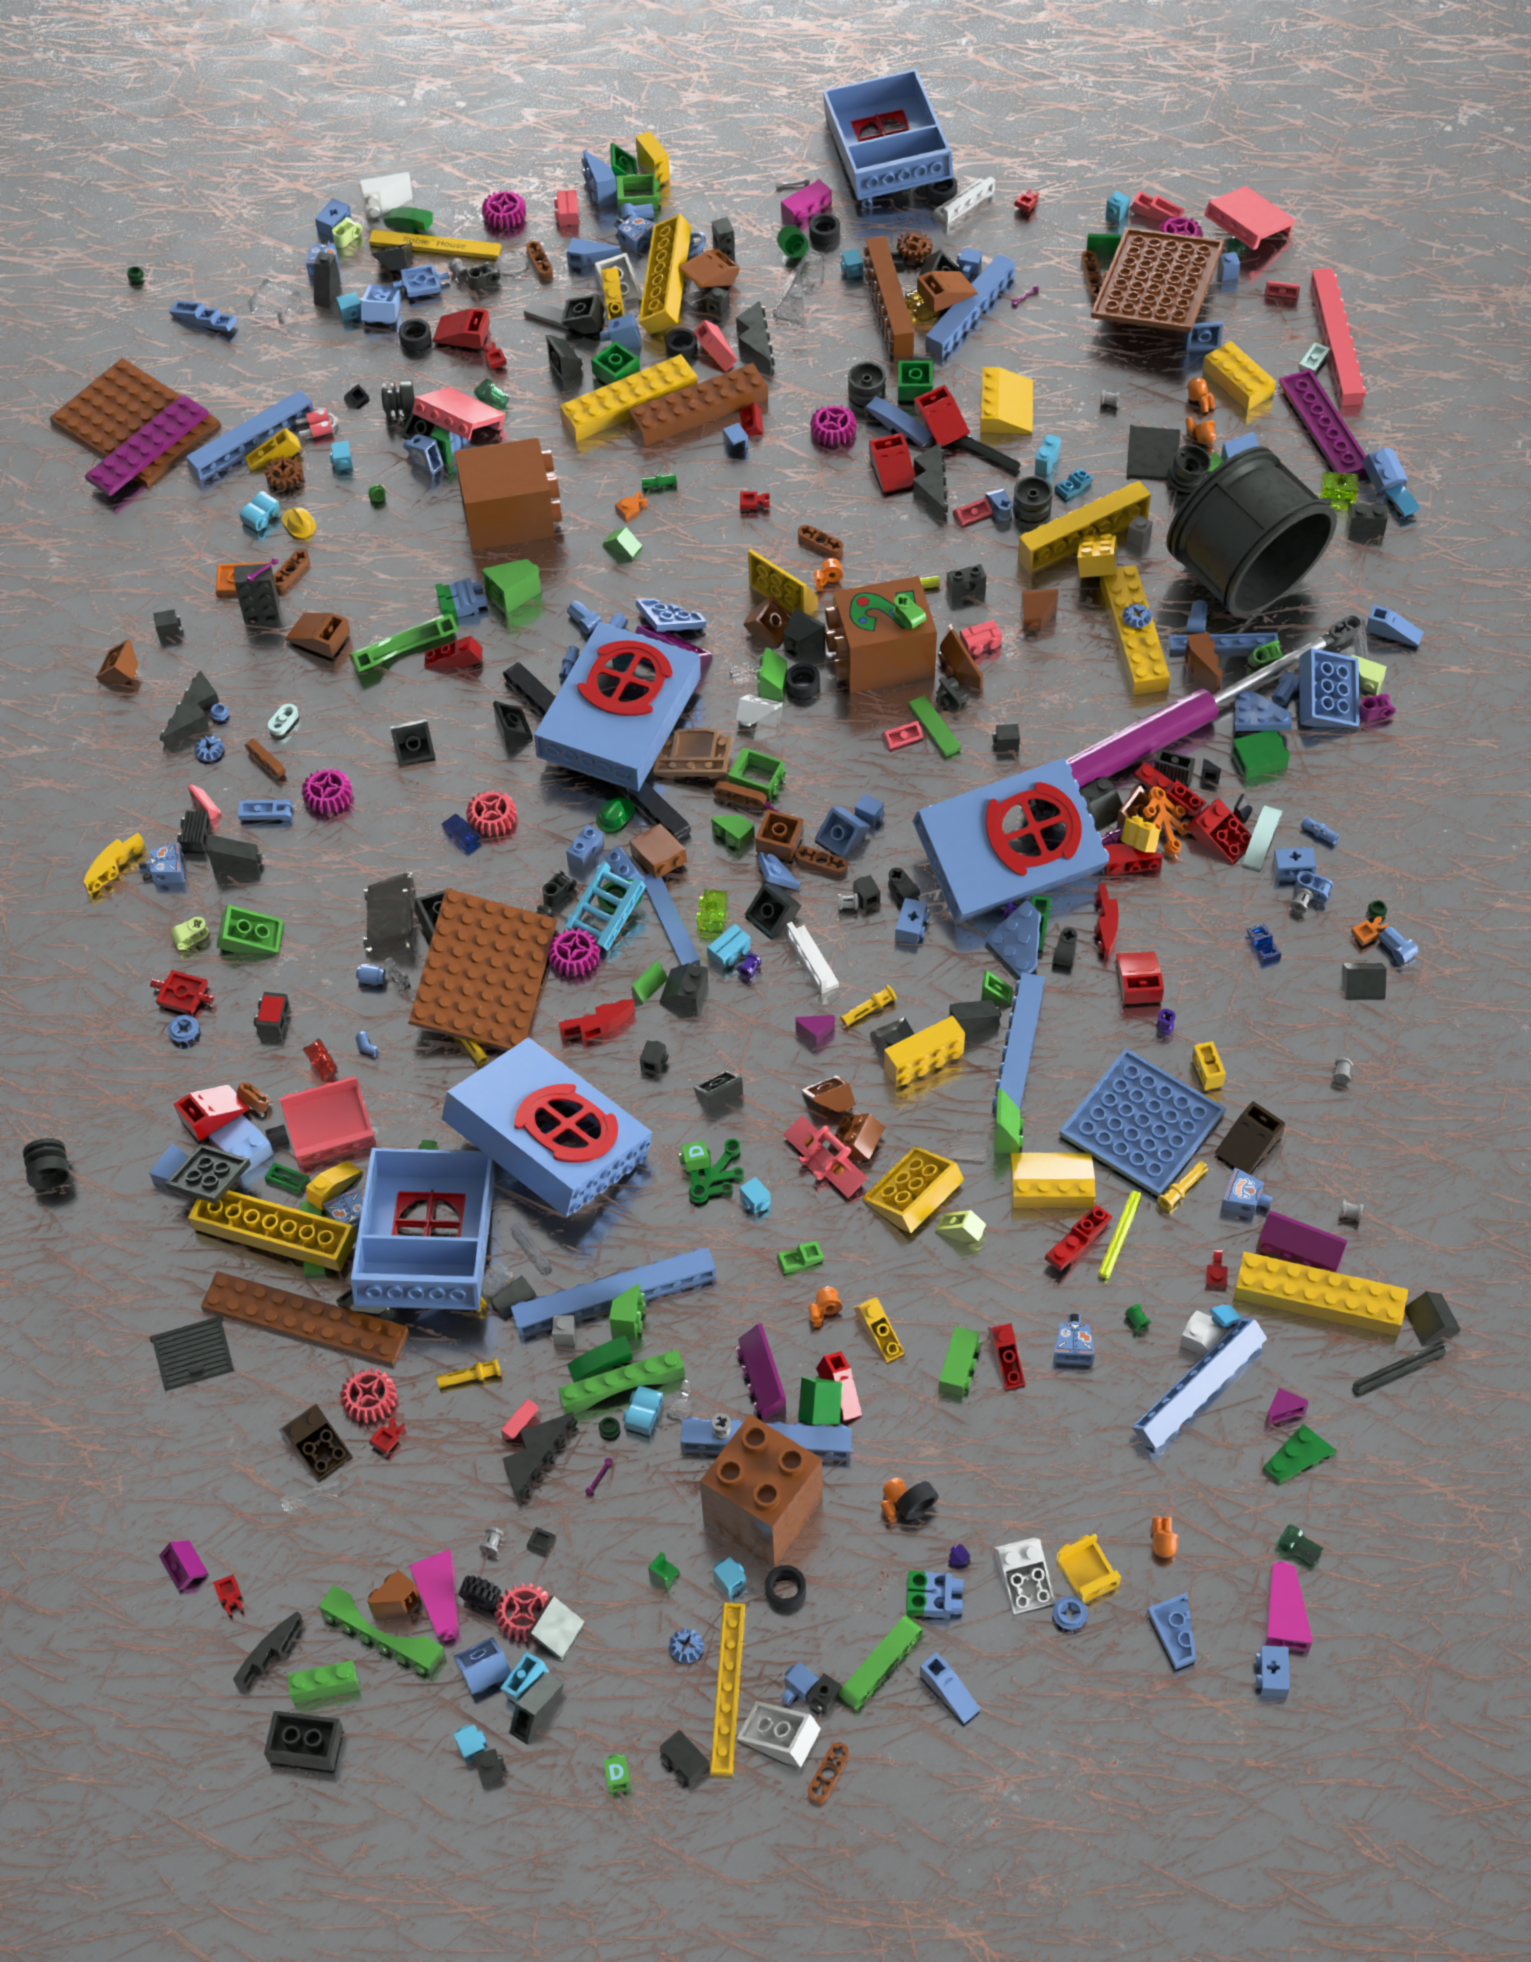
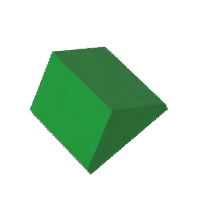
M612 142L610 144L611 169L615 178L616 176L637 175L636 158Z
M1086 234V250L1094 251L1097 255H1115L1121 241V234Z
M802 1376L798 1419L812 1425L840 1424L843 1382Z

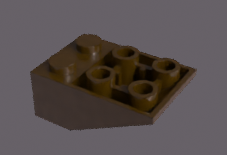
M1252 1101L1241 1113L1215 1153L1237 1169L1249 1174L1281 1138L1286 1123Z
M317 1404L312 1405L278 1429L288 1445L317 1481L352 1457V1454Z

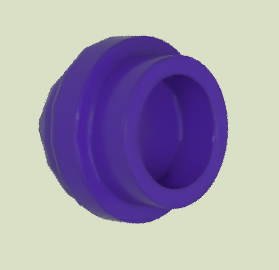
M960 1543L957 1546L951 1547L948 1563L951 1565H965L971 1556Z

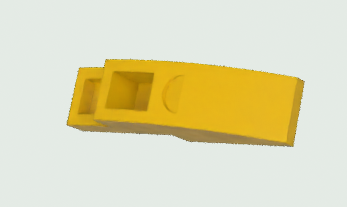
M618 268L601 269L607 321L609 322V320L625 316Z
M138 832L123 843L116 839L95 859L83 881L89 895L99 890L108 881L113 880L119 874L118 867L145 848L143 838Z

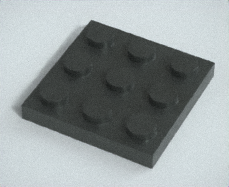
M200 1144L166 1181L165 1185L169 1190L217 1204L251 1163L248 1158Z

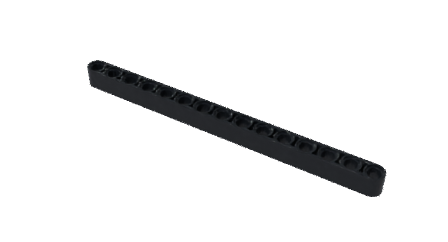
M520 662L505 670L503 676L508 684L544 717L556 696ZM645 781L638 792L614 784L656 825L661 823L677 841L691 832L688 822Z

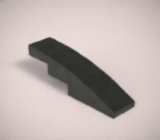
M296 1611L274 1628L246 1658L233 1678L236 1687L244 1690L255 1671L261 1674L264 1673L273 1656L282 1659L303 1622L299 1612Z

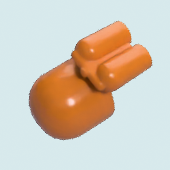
M1202 378L1190 380L1187 385L1189 399L1199 401L1201 412L1203 413L1207 412L1208 409L1215 408L1214 396L1208 393L1206 381Z
M1192 417L1185 419L1189 435L1192 437L1196 435L1199 443L1209 445L1215 441V422L1213 420L1197 425Z
M834 558L826 559L822 564L821 571L818 569L814 571V582L819 591L824 589L826 582L833 583L843 578L841 564Z
M832 1287L821 1288L816 1294V1304L811 1303L809 1305L810 1319L813 1321L814 1327L822 1325L821 1321H823L824 1314L831 1315L842 1310V1303L838 1299L839 1295L836 1289Z
M892 1478L883 1486L886 1500H882L881 1508L889 1523L897 1520L896 1503L908 1490L905 1482L900 1478Z
M1159 1516L1152 1517L1153 1550L1157 1556L1163 1558L1175 1555L1178 1547V1534L1171 1531L1172 1517L1163 1516V1518Z

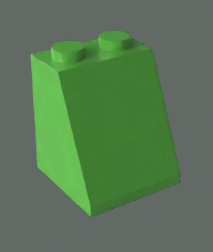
M528 559L484 568L482 573L485 593L508 614L541 593L539 568Z

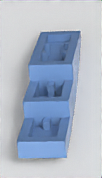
M177 300L169 310V313L175 317L214 330L229 332L237 322L235 315L221 314L219 309L206 308L201 302Z
M878 396L865 407L890 431L894 428L899 434L903 433L905 439L909 437L920 448L931 437L927 428Z

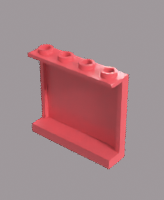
M1247 186L1209 201L1204 214L1205 217L1253 250L1258 248L1261 239L1281 230L1290 234L1295 222L1294 218Z
M451 387L417 396L412 410L413 414L467 440H470L473 429L487 425L498 431L502 430L506 415Z
M357 1076L346 1077L341 1081L326 1083L320 1087L308 1088L302 1092L287 1094L279 1098L299 1167L376 1145Z

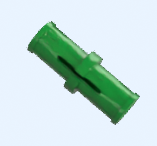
M676 473L667 475L656 474L653 477L641 478L642 489L657 486L662 488L664 485L677 484Z

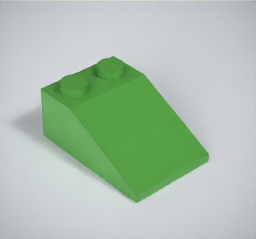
M228 905L221 915L216 948L234 953L278 954L283 919Z
M998 1088L994 1153H1018L1019 1147H1023V1135H1019L1020 1130H1023L1024 1118H1020V1109L1003 1089Z

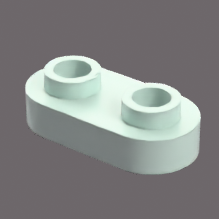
M285 704L280 707L268 722L271 734L279 736L289 729L298 718L296 706Z

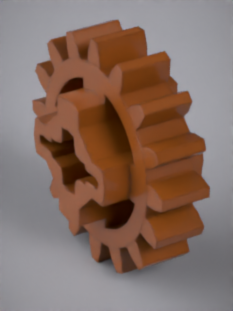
M907 231L906 235L901 234V237H898L896 249H898V254L902 253V257L907 256L908 260L913 258L916 261L919 258L922 261L923 257L927 258L932 253V239L927 238V234L922 235V232L916 234L915 231L913 233Z
M284 456L281 459L275 457V462L269 461L270 465H266L265 476L267 482L271 483L272 487L276 485L277 489H280L281 486L284 487V490L287 489V486L293 488L294 483L299 484L298 480L303 479L301 462H297L296 458L292 460L291 456L287 459Z

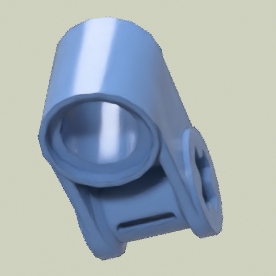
M1001 488L985 494V498L987 497L997 519L1001 522L1011 520L1013 503L1005 490Z
M1302 871L1297 875L1294 890L1296 892L1298 888H1306L1312 892V899L1324 903L1328 900V893L1333 888V882L1328 878L1312 874L1309 871Z

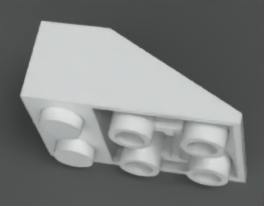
M1034 1537L994 1548L998 1568L1013 1614L1055 1604L1040 1539Z

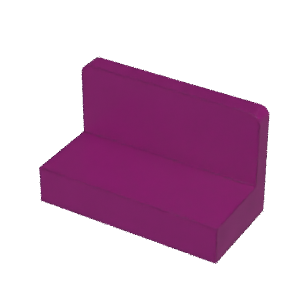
M189 1540L169 1542L159 1555L178 1590L185 1589L193 1578L206 1577L208 1574Z

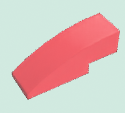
M1140 190L1129 210L1159 221H1166L1167 218H1172L1173 216L1179 217L1180 215L1182 217L1185 209L1157 194L1152 198Z

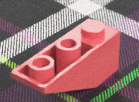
M703 320L693 332L700 344L722 369L727 372L737 361V358L719 327Z

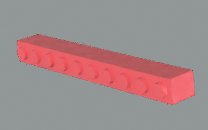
M1333 268L1313 269L1311 285L1326 346L1330 348L1329 358L1341 406L1362 405L1363 397H1366V388L1362 385L1363 376L1359 374L1360 365L1359 361H1356V349H1353L1350 325L1346 322L1347 313L1343 311L1344 301L1340 299L1341 290L1340 287H1337V275H1334Z

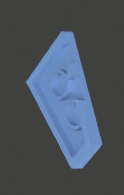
M1188 1593L1148 1607L1147 1612L1174 1668L1178 1669L1195 1662L1196 1653L1191 1628Z

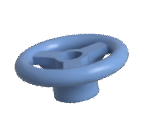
M694 232L690 235L687 259L695 258L702 254L706 241L703 233ZM700 237L701 241L694 242L693 238Z

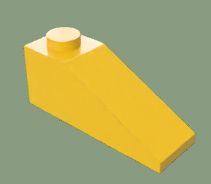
M283 428L245 456L249 469L252 471L270 465L269 461L275 462V457L281 459L282 456L285 459L289 456L292 457L302 448L298 438L289 430Z
M347 1160L320 1173L306 1186L307 1201L323 1211V1203L338 1197L363 1171Z

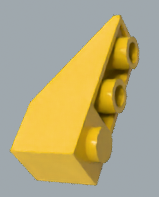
M877 1297L870 1298L853 1307L861 1325L886 1363L905 1354Z

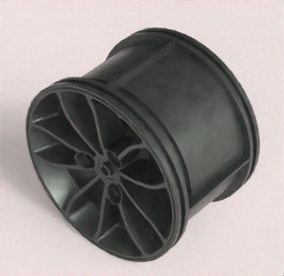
M1256 446L1230 457L1197 485L1176 513L1168 530L1166 546L1169 553L1217 597L1232 615L1248 617L1292 590L1309 573L1325 552L1334 535L1337 525V514L1325 501L1320 500L1283 465L1269 448Z

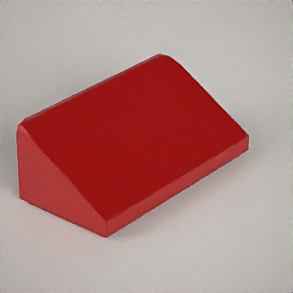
M755 402L741 408V425L747 436L764 434L761 409Z

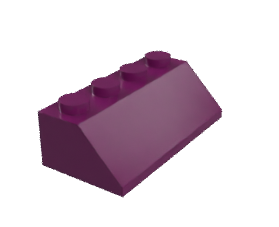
M651 625L637 626L636 634L700 654L701 671L713 656L712 653L667 631H655Z
M1269 1210L1256 1249L1260 1250L1263 1254L1273 1255L1283 1261L1337 1273L1348 1240Z
M759 1323L738 1338L739 1347H736L738 1359H742L744 1363L741 1367L744 1378L748 1377L750 1382L747 1384L749 1394L755 1397L756 1402H753L756 1415L760 1414L762 1421L786 1414V1396L763 1325Z

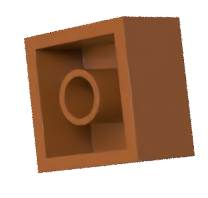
M768 809L755 838L756 852L773 854L777 858L792 861L804 832L803 819Z

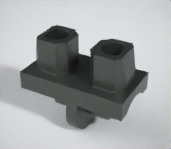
M944 677L939 678L940 686L936 691L938 695L936 697L937 704H945L946 706L950 704L956 712L961 710V704L968 700V693L964 689L958 692L955 691L959 684L954 677L947 680Z

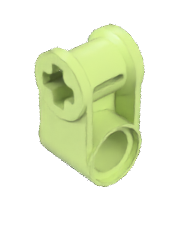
M345 218L332 229L335 246L337 248H344L355 238L359 237L362 233V225L355 224L350 218Z
M193 917L191 920L173 927L170 930V936L179 950H185L207 939L209 930L202 917Z

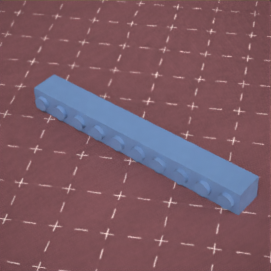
M697 1248L684 1255H675L671 1259L658 1260L651 1265L638 1266L627 1272H618L608 1278H598L588 1284H578L568 1290H558L548 1296H538L535 1300L519 1302L515 1306H511L512 1316L519 1337L553 1327V1315L574 1316L575 1320L610 1310L612 1301L636 1284L641 1285V1292L645 1293L644 1299L716 1278V1267L709 1248Z

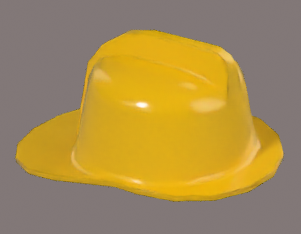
M291 508L282 515L281 521L283 525L297 538L309 537L316 530L314 519L303 508Z

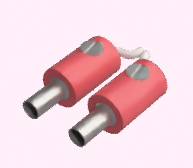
M326 409L306 413V417L295 419L296 425L308 423L310 429L299 431L300 437L312 435L313 438L332 434V428L335 427L338 421V417L327 413ZM328 416H331L332 419H335V420L333 421V425H331V422H330Z

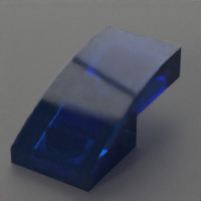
M456 813L441 823L443 829L452 834L456 842L466 848L481 838L480 834Z
M1265 923L1247 929L1249 939L1263 964L1281 959V952L1274 944L1273 935Z

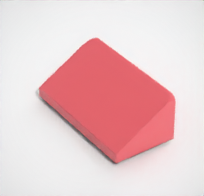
M1267 281L1265 294L1298 299L1300 285Z
M986 497L955 509L953 514L960 525L963 526L993 514V511Z
M918 721L881 733L889 749L924 738Z
M191 784L188 785L191 798L203 812H208L210 820L221 815V811L204 790Z
M526 1399L502 1427V1438L504 1440L514 1439L539 1410V1407L529 1399Z

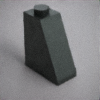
M319 251L314 262V304L330 307L340 286L335 254Z
M208 835L207 852L213 872L259 871V863H262V852L258 851L256 844Z
M993 1000L953 1003L949 1005V1017L954 1016L965 1032V1037L999 1026L1000 1017H1002L1000 1008L995 1006Z
M545 1672L516 1703L509 1733L528 1743L560 1699L564 1682Z

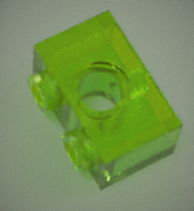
M1322 473L1320 499L1330 498L1333 501L1356 502L1358 474Z
M704 889L703 896L699 898V908H701V911L697 912L696 923L699 924L701 932L723 933L728 903L727 891Z

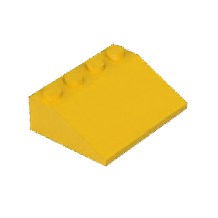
M982 367L980 433L1032 434L1033 380L1000 367Z
M748 550L750 587L767 598L773 595L791 613L797 608L810 616L818 608V596L806 584L753 550Z
M914 1146L862 1199L895 1226L912 1233L964 1181V1178L956 1162Z
M1011 1153L1012 1208L1094 1207L1095 1178L1092 1154Z

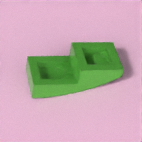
M818 1241L799 1244L797 1249L779 1252L777 1260L783 1274L812 1266L824 1260V1256Z

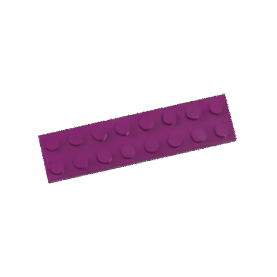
M1307 369L1279 378L1281 388L1339 480L1366 472L1362 464L1366 457L1365 453L1312 370Z
M181 395L84 475L86 481L108 496H112L209 415L208 410L186 395Z

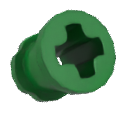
M1140 1304L1131 1306L1125 1312V1316L1130 1318L1134 1324L1136 1332L1144 1330L1151 1324V1320L1146 1318L1142 1312Z

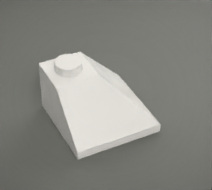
M746 695L739 699L735 720L740 721L742 725L751 726V724L758 722L780 708L783 702Z
M1196 1310L1182 1334L1180 1346L1204 1356L1234 1326L1228 1329L1223 1326L1219 1328L1211 1320V1316Z

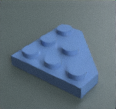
M656 599L636 600V607L655 631L665 632L668 630L681 631L682 629L698 630L699 628H706L707 621L698 612L692 611L690 614L683 611V608L679 606L659 604L660 601Z
M1242 691L1236 695L1235 731L1292 730V713L1254 691Z
M1028 900L1020 905L985 938L1020 977L1022 973L1030 974L1038 967L1037 952L1039 948L1041 914Z

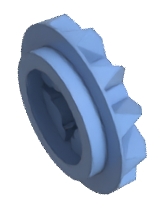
M1130 603L1129 607H1125L1122 618L1128 626L1142 628L1150 623L1152 614L1150 609L1146 608V605L1141 606L1139 603L1132 605Z
M214 735L212 737L205 736L204 739H199L198 743L195 744L194 752L200 760L213 761L222 755L224 745L220 738H215ZM208 744L211 746V752L207 750Z
M180 1015L169 1023L168 1034L172 1040L178 1043H187L191 1039L194 1040L196 1034H199L198 1021L192 1016ZM180 1027H183L184 1029L187 1028L188 1033H185L184 1031L181 1032Z
M1065 1596L1055 1603L1053 1617L1055 1623L1060 1625L1062 1629L1073 1631L1074 1629L1081 1628L1086 1622L1088 1610L1081 1599L1074 1596ZM1069 1606L1072 1613H1076L1073 1615L1072 1621H1070L1068 1615H1064L1067 1613Z
M684 1628L683 1630L676 1631L670 1637L669 1651L671 1656L678 1662H694L703 1653V1639L694 1629ZM690 1638V1645L692 1647H687L683 1651V1646L680 1643H685Z

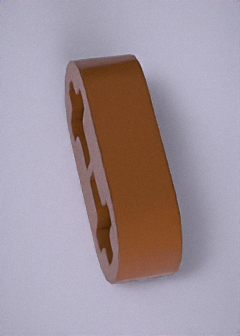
M246 1082L239 1084L236 1095L254 1110L265 1112L270 1099L252 1084Z

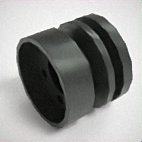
M412 380L400 381V389H396L394 382H391V390H388L387 383H382V406L387 419H392L391 411H394L395 418H398L399 410H403L405 417H410L415 402Z
M1185 445L1179 448L1167 471L1169 483L1181 492H1192L1205 478L1211 467L1209 454L1204 449L1195 445Z
M43 1138L35 1140L24 1147L22 1153L29 1186L40 1190L52 1189L65 1184L69 1180L70 1171L66 1160L65 1145L62 1141L54 1138Z

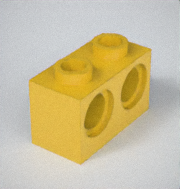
M1213 1041L1194 1045L1192 1060L1204 1091L1222 1087L1226 1073Z

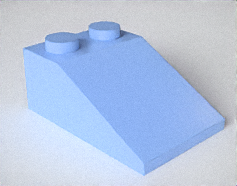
M369 284L361 300V320H365L368 323H375L376 321L383 322L384 324L395 323L399 311L402 287L393 289V286Z
M242 1114L207 1136L217 1149L250 1160L251 1165L240 1177L274 1155L270 1142Z

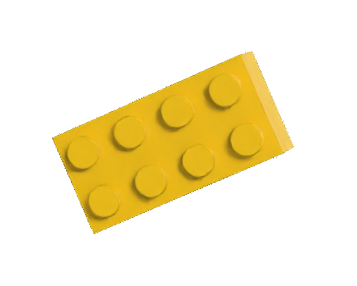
M1232 341L1204 357L1203 371L1247 411L1274 396L1276 381Z
M952 1015L884 1049V1071L895 1087L908 1084L912 1079L924 1076L928 1071L943 1066L947 1061L959 1058L964 1053L965 1032Z

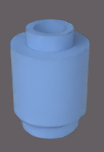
M362 964L361 967L357 968L356 979H359V983L377 986L384 984L386 970L381 969V966Z

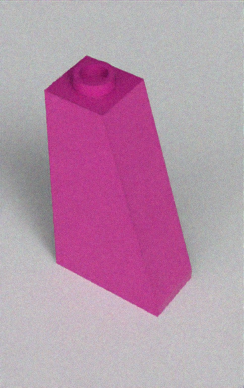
M448 1549L409 1565L438 1641L450 1640L455 1637V1634L459 1633L454 1563L451 1551Z
M1282 1561L1273 1563L1270 1571L1265 1645L1309 1651L1312 1645V1635L1295 1565Z

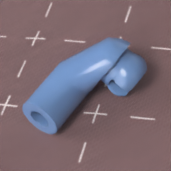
M366 1031L358 1032L355 1038L358 1049L369 1055L376 1056L378 1047L369 1044V1034Z

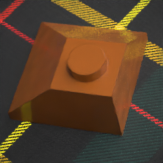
M1058 589L1022 591L1020 616L1023 631L1041 630L1056 615Z
M771 595L750 612L743 626L755 638L778 646L783 640V633L791 615Z
M127 639L108 651L96 676L98 680L121 685L134 680L139 665L130 640Z
M834 1076L801 1090L802 1094L814 1102L836 1112H847L852 1106L856 1105L849 1083L839 1076Z

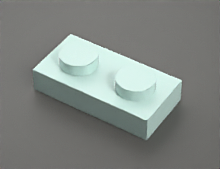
M1315 342L1300 362L1298 369L1303 371L1311 369L1315 374L1329 355L1330 348Z

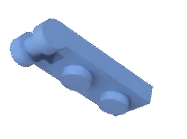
M239 801L238 818L239 820L281 819L282 821H290L292 801Z

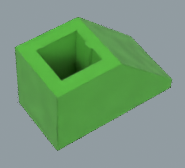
M741 815L714 816L711 818L712 831L717 836L723 837L729 845L735 846L739 850L755 836L754 825Z

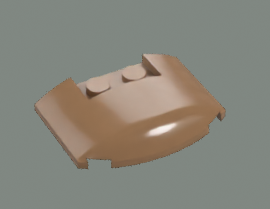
M685 728L673 731L674 735L667 738L655 760L653 770L654 775L673 780L674 777H709V779H715L724 776L727 773L732 736L728 734V737L721 734V731L710 728Z

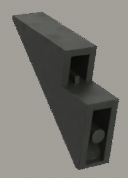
M758 301L736 317V328L742 333L738 337L739 350L769 372H772V366H775L774 356L770 355L772 354V344H768L770 334L769 331H766L768 329L767 319L763 318L765 317V307H761V302Z
M938 443L914 458L913 469L919 476L913 479V491L943 519L944 513H948V502H944V500H947V489L943 487L946 486V476H943V473H945V462H942L945 459V451L941 449V444Z
M201 670L193 677L192 684L189 689H186L181 703H178L173 717L169 718L165 731L161 732L160 741L164 743L165 748L209 726L204 712L219 703L216 691Z
M573 1412L521 1430L520 1435L525 1450L503 1458L504 1467L517 1502L528 1495L531 1484L540 1478L543 1467L552 1461L555 1450L564 1444L567 1433L573 1431L576 1427L578 1420L574 1418Z

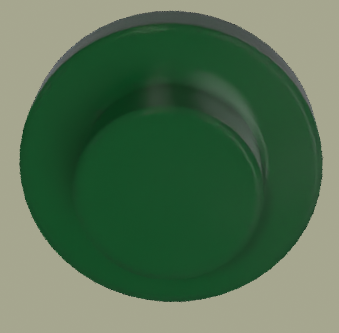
M132 266L128 269L127 277L130 281L137 282L144 277V273L140 267Z
M1375 900L1369 904L1367 911L1373 918L1379 916L1383 918L1387 913V907L1384 902Z
M605 1417L600 1421L599 1432L602 1436L611 1438L619 1433L620 1424L617 1419Z

